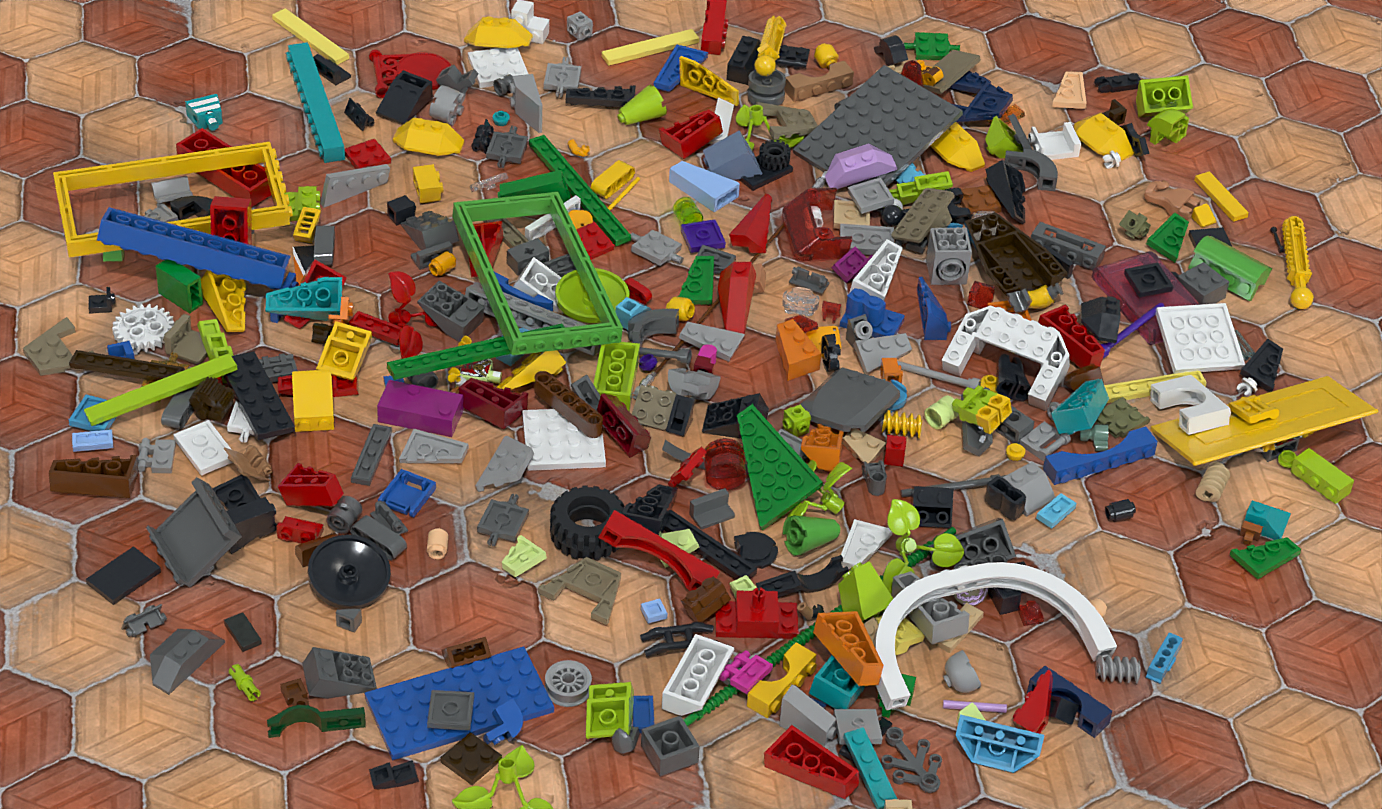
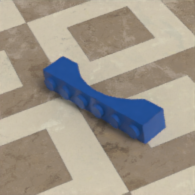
M1142 427L1129 431L1121 443L1103 452L1076 454L1061 451L1045 456L1043 471L1054 485L1065 483L1073 479L1154 456L1158 441L1147 427Z

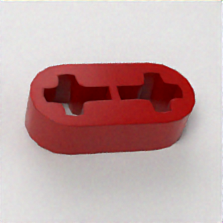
M628 278L624 281L628 286L631 299L644 305L652 300V293L647 287L633 278Z

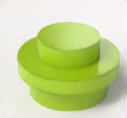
M1285 450L1278 456V463L1285 468H1292L1296 454L1293 451Z

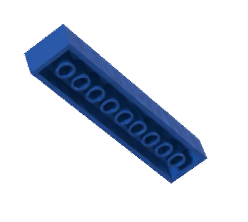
M108 207L101 219L97 241H101L105 245H116L124 250H135L142 255H154L161 260L169 259L180 265L187 264L199 270H210L214 274L229 275L237 280L244 279L251 284L266 285L270 289H281L291 257L290 255Z

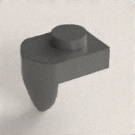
M631 727L629 735L618 728L612 737L614 750L622 754L634 750L640 735L639 728Z

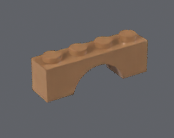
M845 61L830 64L829 72L821 77H808L801 73L787 76L784 90L792 101L796 102L852 86L854 71Z

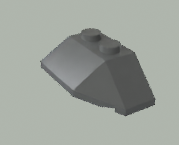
M177 629L150 654L153 686L170 695L225 643V640L206 630Z

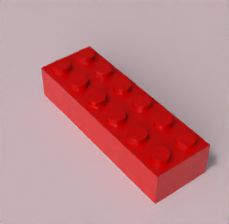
M201 128L176 144L177 155L232 146ZM260 164L196 172L235 198L251 199V208L272 195L265 168Z

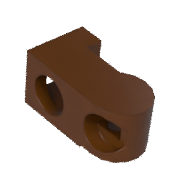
M1090 364L1074 370L1065 376L1064 383L1068 388L1076 391L1085 381L1102 379L1103 381L1101 368L1095 364Z

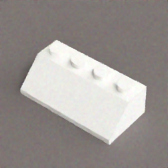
M695 634L663 691L662 709L681 716L701 710L730 659L734 647Z

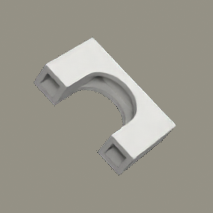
M1192 375L1151 384L1150 401L1159 409L1179 404L1195 405L1179 410V427L1188 435L1229 425L1230 408Z

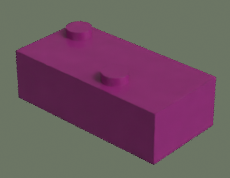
M389 380L377 405L378 422L452 437L463 413V395Z

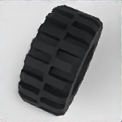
M588 485L582 486V488H571L569 492L565 491L561 494V497H557L551 506V540L557 549H561L562 553L567 556L571 555L572 558L577 560L578 558L584 559L586 557L594 560H600L603 556L606 558L611 555V552L614 553L619 548H615L598 537L613 511L615 510L622 514L625 505L617 495L611 494L605 488L602 490L598 486L588 487ZM591 519L602 524L587 527L578 525L575 522Z

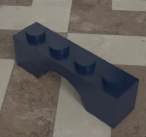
M1043 666L1030 678L1027 693L1035 689L1040 675L1045 674L1049 669L1053 676L1051 695L1064 698L1079 705L1077 710L1079 716L1077 727L1095 738L1110 724L1112 710L1075 686L1072 682L1060 676L1054 670Z

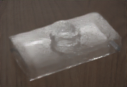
M507 172L470 185L471 192L486 188V190L495 188L496 183L508 179Z

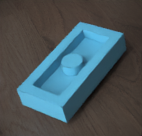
M1060 493L1037 513L1036 519L1052 529L1076 509L1077 503Z

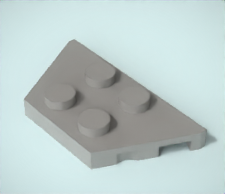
M505 436L475 485L477 491H484V486L490 484L498 487L508 482L520 480L534 455L532 448L509 436Z

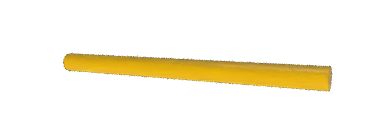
M636 177L607 208L611 211L637 184L640 178Z

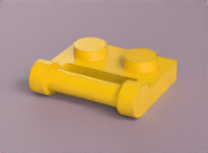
M1256 395L1228 403L1231 412L1250 424L1258 423L1266 418L1276 419L1279 416L1278 409L1268 406Z

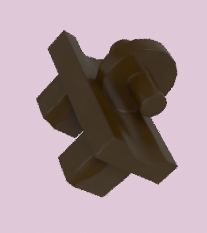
M314 323L312 326L311 342L325 346L333 326Z

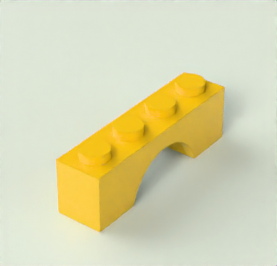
M795 643L784 654L783 670L787 675L777 681L760 680L748 692L747 707L767 719L773 712L776 713L781 707L782 698L791 685L801 687L805 678L809 674L814 673L817 667V654Z

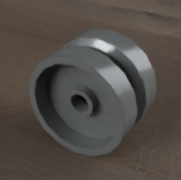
M775 69L769 76H761L756 70L749 74L748 100L752 104L756 105V102L779 106L784 102L786 77L781 71Z

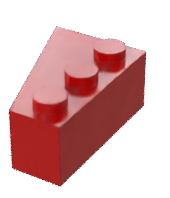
M707 0L701 51L708 52L711 55H721V49H725L729 19H726L727 0Z
M709 109L690 116L689 120L680 123L677 121L674 123V126L664 129V127L659 128L662 145L683 159L723 133L720 116Z
M502 221L473 224L493 268L504 238ZM469 257L471 277H478Z
M297 463L278 485L286 506L330 507L337 504L344 494L335 474L323 470L317 472L314 471L313 467H303L301 463Z

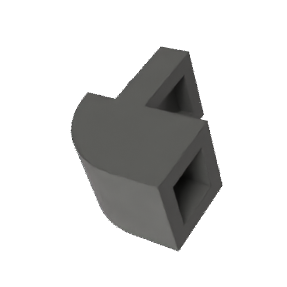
M453 64L443 69L436 81L440 86H448L466 93L468 88L476 82L475 79L479 73L473 69L462 74Z

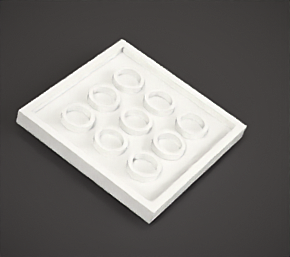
M1226 303L1156 308V318L1174 374L1192 371L1237 370L1244 367L1245 362Z
M555 409L523 410L525 445L531 447L534 452L527 466V471L606 467L603 434L598 438L586 436Z

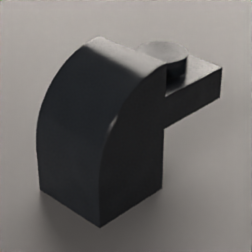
M897 35L880 39L879 45L874 47L875 53L883 52L886 65L908 60L904 43Z

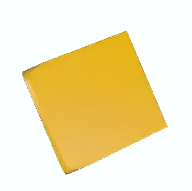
M1207 203L1193 209L1191 218L1200 227L1204 228L1216 223V219Z

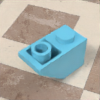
M626 297L616 306L615 312L622 327L628 330V322L634 316L652 309Z

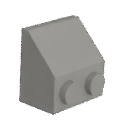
M1033 461L1003 477L1010 483L1011 487L1021 490L1026 495L1023 513L1026 517L1044 508L1056 498L1046 473Z

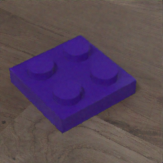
M716 219L681 224V232L691 253L699 252L702 245L714 249L725 248L726 242Z

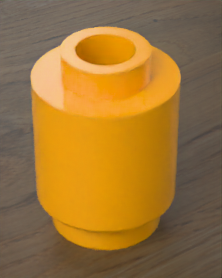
M444 252L431 260L429 270L434 276H441L456 267V258L452 253Z

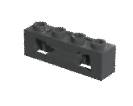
M1039 222L1031 234V238L1043 247L1049 246L1076 265L1096 271L1103 261L1106 246L1043 222ZM1046 230L1057 233L1056 238L1053 237V233H1051L1049 236L1046 235ZM1086 244L1094 248L1091 251H1089L1088 246H1085L1083 248V245Z

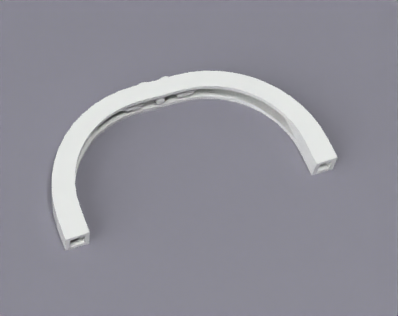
M996 562L972 566L965 565L954 570H943L940 573L915 581L903 589L890 602L883 613L873 639L875 649L884 665L879 685H876L886 710L906 706L910 693L900 673L895 655V636L898 626L911 611L928 601L976 589L1010 588L1032 594L1048 602L1065 615L1074 625L1093 661H1096L1099 655L1103 656L1104 659L1106 656L1112 657L1117 645L1105 621L1095 607L1075 588L1054 575L1040 569L1015 563Z

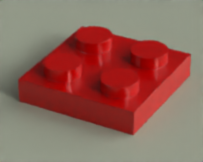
M375 138L345 148V157L355 169L391 164V157Z
M595 221L576 229L590 260L614 250L615 245Z

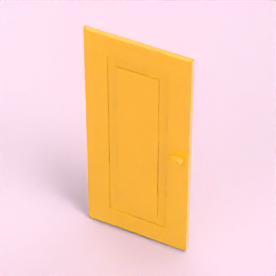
M1329 376L1259 395L1258 397L1262 402L1279 410V416L1276 419L1266 418L1258 423L1250 424L1231 412L1229 425L1190 435L1179 427V418L1151 426V431L1190 461L1193 466H1197L1377 414L1379 411Z

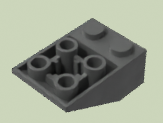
M426 211L419 217H409L405 222L401 223L403 229L421 250L448 241L451 244L459 241L454 220L433 211Z
M438 281L417 301L421 308L447 335L459 342L464 336H469L483 322L485 306L441 281Z
M313 647L302 663L309 696L329 699L377 689L370 657Z

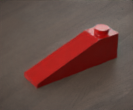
M314 260L308 267L301 283L314 282L322 277H342L343 287L347 277ZM285 315L283 320L300 329L310 318Z
M733 262L720 273L717 288L725 330L745 334L757 275L752 262Z

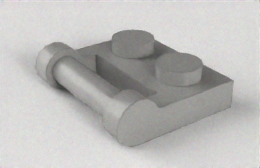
M1044 421L1020 439L1019 444L1042 461H1045V456L1051 455L1062 445L1068 444L1071 441V437L1067 433L1059 434L1057 429ZM1054 439L1056 440V441L1053 442L1050 446H1048L1046 449L1044 448L1046 445H1048V444H1049L1050 442H1052Z

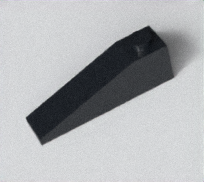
M1001 160L985 169L987 183L994 190L1011 217L1024 224L1025 208L1023 203L1025 202L1023 192H1025L1023 174L1004 160Z
M658 484L647 491L646 496L643 498L639 496L636 498L635 503H628L622 514L661 537L678 488Z

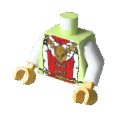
M464 336L458 343V346L471 344V338ZM491 359L459 365L458 369L452 367L448 371V381L455 382L456 387L461 386L470 378L489 383H500L502 379V372L493 371V361Z

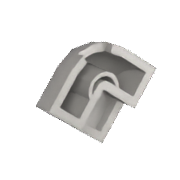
M685 368L669 369L668 382L673 392L678 395H692L705 400L710 399L715 394L721 378L720 376L700 370L697 372H686Z

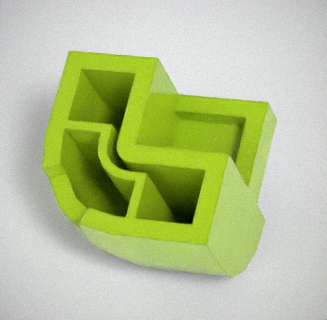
M1172 108L1161 111L1149 120L1147 126L1152 128L1150 131V142L1156 145L1163 138H1167L1175 143L1179 142L1186 136L1189 118L1185 113Z

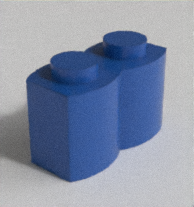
M854 288L847 295L846 313L855 318L866 314L871 326L876 327L884 320L886 307L884 300L876 296H870L864 290Z

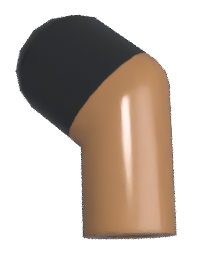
M802 602L797 607L806 620H816L818 613H824L823 606L817 604V608L814 605L810 609L805 602Z

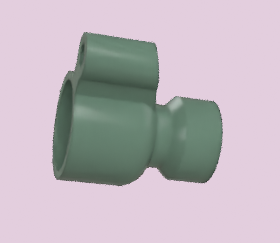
M1096 424L1091 429L1081 430L1080 441L1091 439L1095 451L1103 452L1108 450V425Z

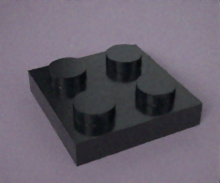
M1159 263L1127 268L1124 271L1125 277L1139 298L1173 291V284Z

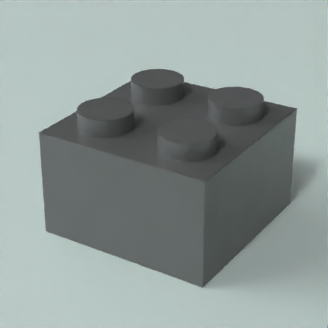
M1203 262L1178 276L1175 293L1190 305L1216 304L1226 298L1229 281Z
M681 715L642 729L641 747L659 776L698 763L700 746Z

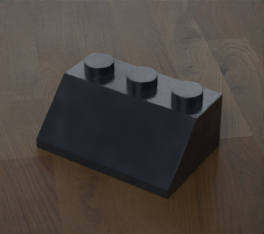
M742 36L727 64L726 80L748 85L749 74L755 70L754 63L758 58L759 52L757 48L761 44L759 39Z

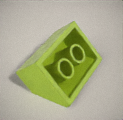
M1188 75L1139 80L1136 97L1138 118L1156 116L1161 111L1170 108L1183 113L1192 110L1193 103Z

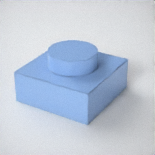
M660 599L641 604L640 609L648 624L667 619V611Z

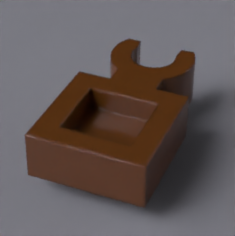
M301 678L280 684L281 692L287 705L292 703L293 706L309 705L307 700L308 693Z

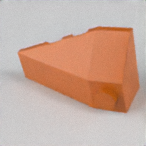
M818 424L816 430L812 429L809 436L805 435L803 437L801 450L810 460L816 461L818 469L831 472L840 463L844 432Z

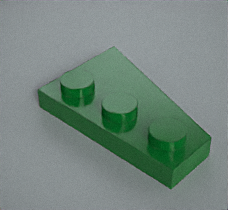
M1174 212L1148 238L1146 244L1176 263L1189 221Z

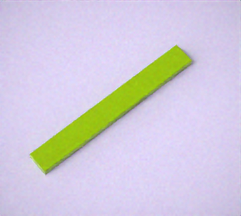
M228 353L84 409V412L92 427L197 386L203 380L205 381L207 377L218 378L238 370L237 365L231 354Z

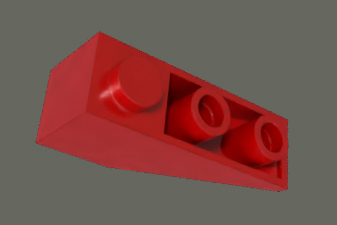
M1049 669L1045 674L1040 675L1035 689L1029 691L1026 695L1024 705L1015 711L1013 723L1016 728L1041 734L1047 726L1053 685V676Z

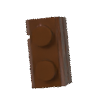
M715 577L705 579L696 590L688 592L686 597L681 600V603L693 621L703 622L728 603L731 598L723 583Z

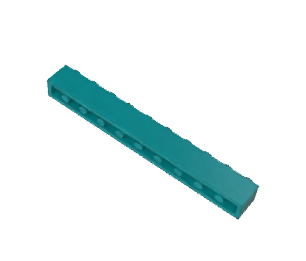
M305 42L288 45V52L285 53L286 60L289 62L290 72H293V81L296 83L300 102L304 103V113L307 114L308 124H311V134L314 135L315 146H318L319 157L322 156L324 163L345 160L344 144L309 44Z

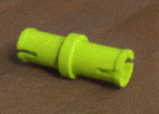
M239 664L233 665L232 667L236 672L230 668L229 674L236 681V686L239 690H243L250 701L256 700L257 698L253 693L259 697L261 692L253 684V679L250 675H246Z

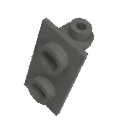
M799 266L793 268L792 274L794 275L789 280V283L819 294H823L830 284L824 275L812 272L810 276L808 270Z
M379 500L375 503V511L370 513L373 519L399 535L408 531L406 526L384 501Z
M162 604L148 606L138 615L134 613L127 616L123 621L121 629H126L125 632L128 637H136L147 631L144 625L146 623L150 630L164 624L167 618L164 613H160Z

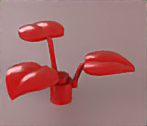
M389 272L392 295L397 302L403 304L395 308V311L389 313L388 320L390 323L402 327L399 333L402 359L417 356L423 348L422 337L419 332L414 331L412 326L406 324L410 321L411 317L425 315V322L428 326L436 327L438 325L425 311L410 314L407 310L403 309L411 302L410 296H413L416 292L414 280L404 272Z

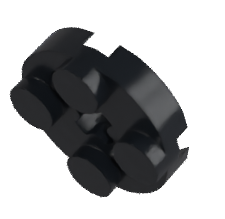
M835 334L822 336L821 353H824L825 357L822 360L826 372L836 371L840 369L838 356L841 355L840 345L836 344Z

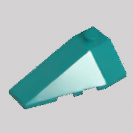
M322 277L314 282H304L300 286L287 287L266 293L265 311L329 321V315H340L342 277Z

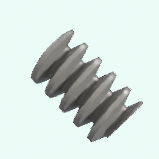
M1099 655L1096 659V679H1098V676H1101L1102 682H1105L1106 677L1109 676L1110 681L1113 682L1114 678L1118 677V681L1121 683L1123 677H1126L1127 683H1130L1131 678L1134 677L1135 683L1138 684L1140 679V661L1138 660L1137 662L1136 657H1131L1129 661L1128 657L1125 656L1122 660H1120L1119 656H1115L1113 661L1111 656H1106L1104 661L1103 656Z

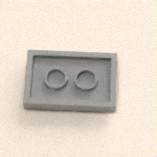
M840 224V253H848L856 246L862 254L874 255L886 240L894 243L891 235L894 227Z

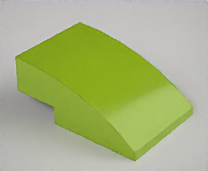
M631 682L589 685L586 715L587 739L613 737L614 732L618 728L625 731L628 735L630 734L634 703V689Z

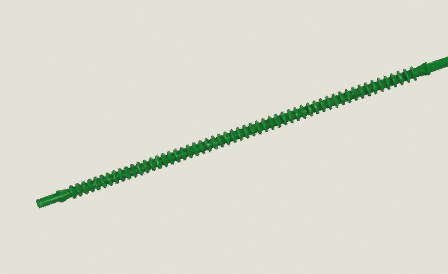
M951 527L944 533L955 535L956 529ZM933 538L932 541H928L926 544H923V546L928 547L929 545L934 544L935 538ZM915 550V552L907 556L909 562L907 566L912 568L916 563L931 555L930 551ZM842 604L830 612H843ZM816 622L810 625L809 628H806L805 631L797 634L796 637H793L784 646L777 649L775 653H771V656H767L765 660L775 667L776 664L784 660V654L795 643L804 646L810 642V639L812 640L814 636L816 637L813 633ZM729 683L728 687L725 686L719 693H715L714 696L707 699L701 710L692 712L683 719L687 727L696 720H700L706 713L710 714L711 710L714 711L716 707L724 704V701H728L729 698H732L740 690Z

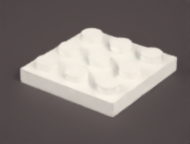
M518 47L492 48L468 52V60L472 70L475 69L479 73L476 77L479 88L492 87L494 80L498 78L503 79L508 74L512 76L528 74Z

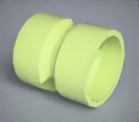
M946 395L926 408L924 412L925 419L932 428L941 429L959 416V413L953 411L952 402L955 400L953 397Z

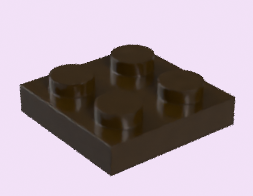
M471 732L440 757L443 765L470 785H474L502 759V755Z

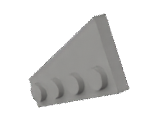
M384 164L326 174L320 202L321 206L325 208L387 183L390 167Z

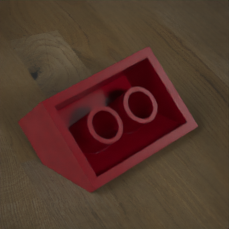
M606 393L601 394L597 412L603 417L604 429L629 458L646 450L651 440L650 433L640 425L638 419L628 411L626 405L616 396Z

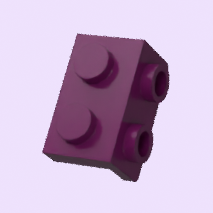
M855 246L831 268L847 283L851 279L854 280L873 255L866 258Z

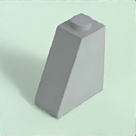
M791 685L782 698L779 726L788 729L793 725L823 746H826L829 739H834L837 733V728L835 727L836 718L798 687Z

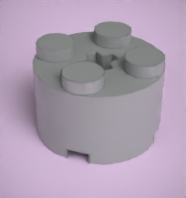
M441 85L434 95L436 100L435 103L432 102L430 105L429 115L453 126L456 122V116L461 115L464 110L462 103L466 94Z

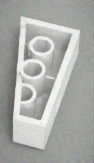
M886 240L854 278L850 292L854 288L862 289L870 296H876L885 300L903 247Z

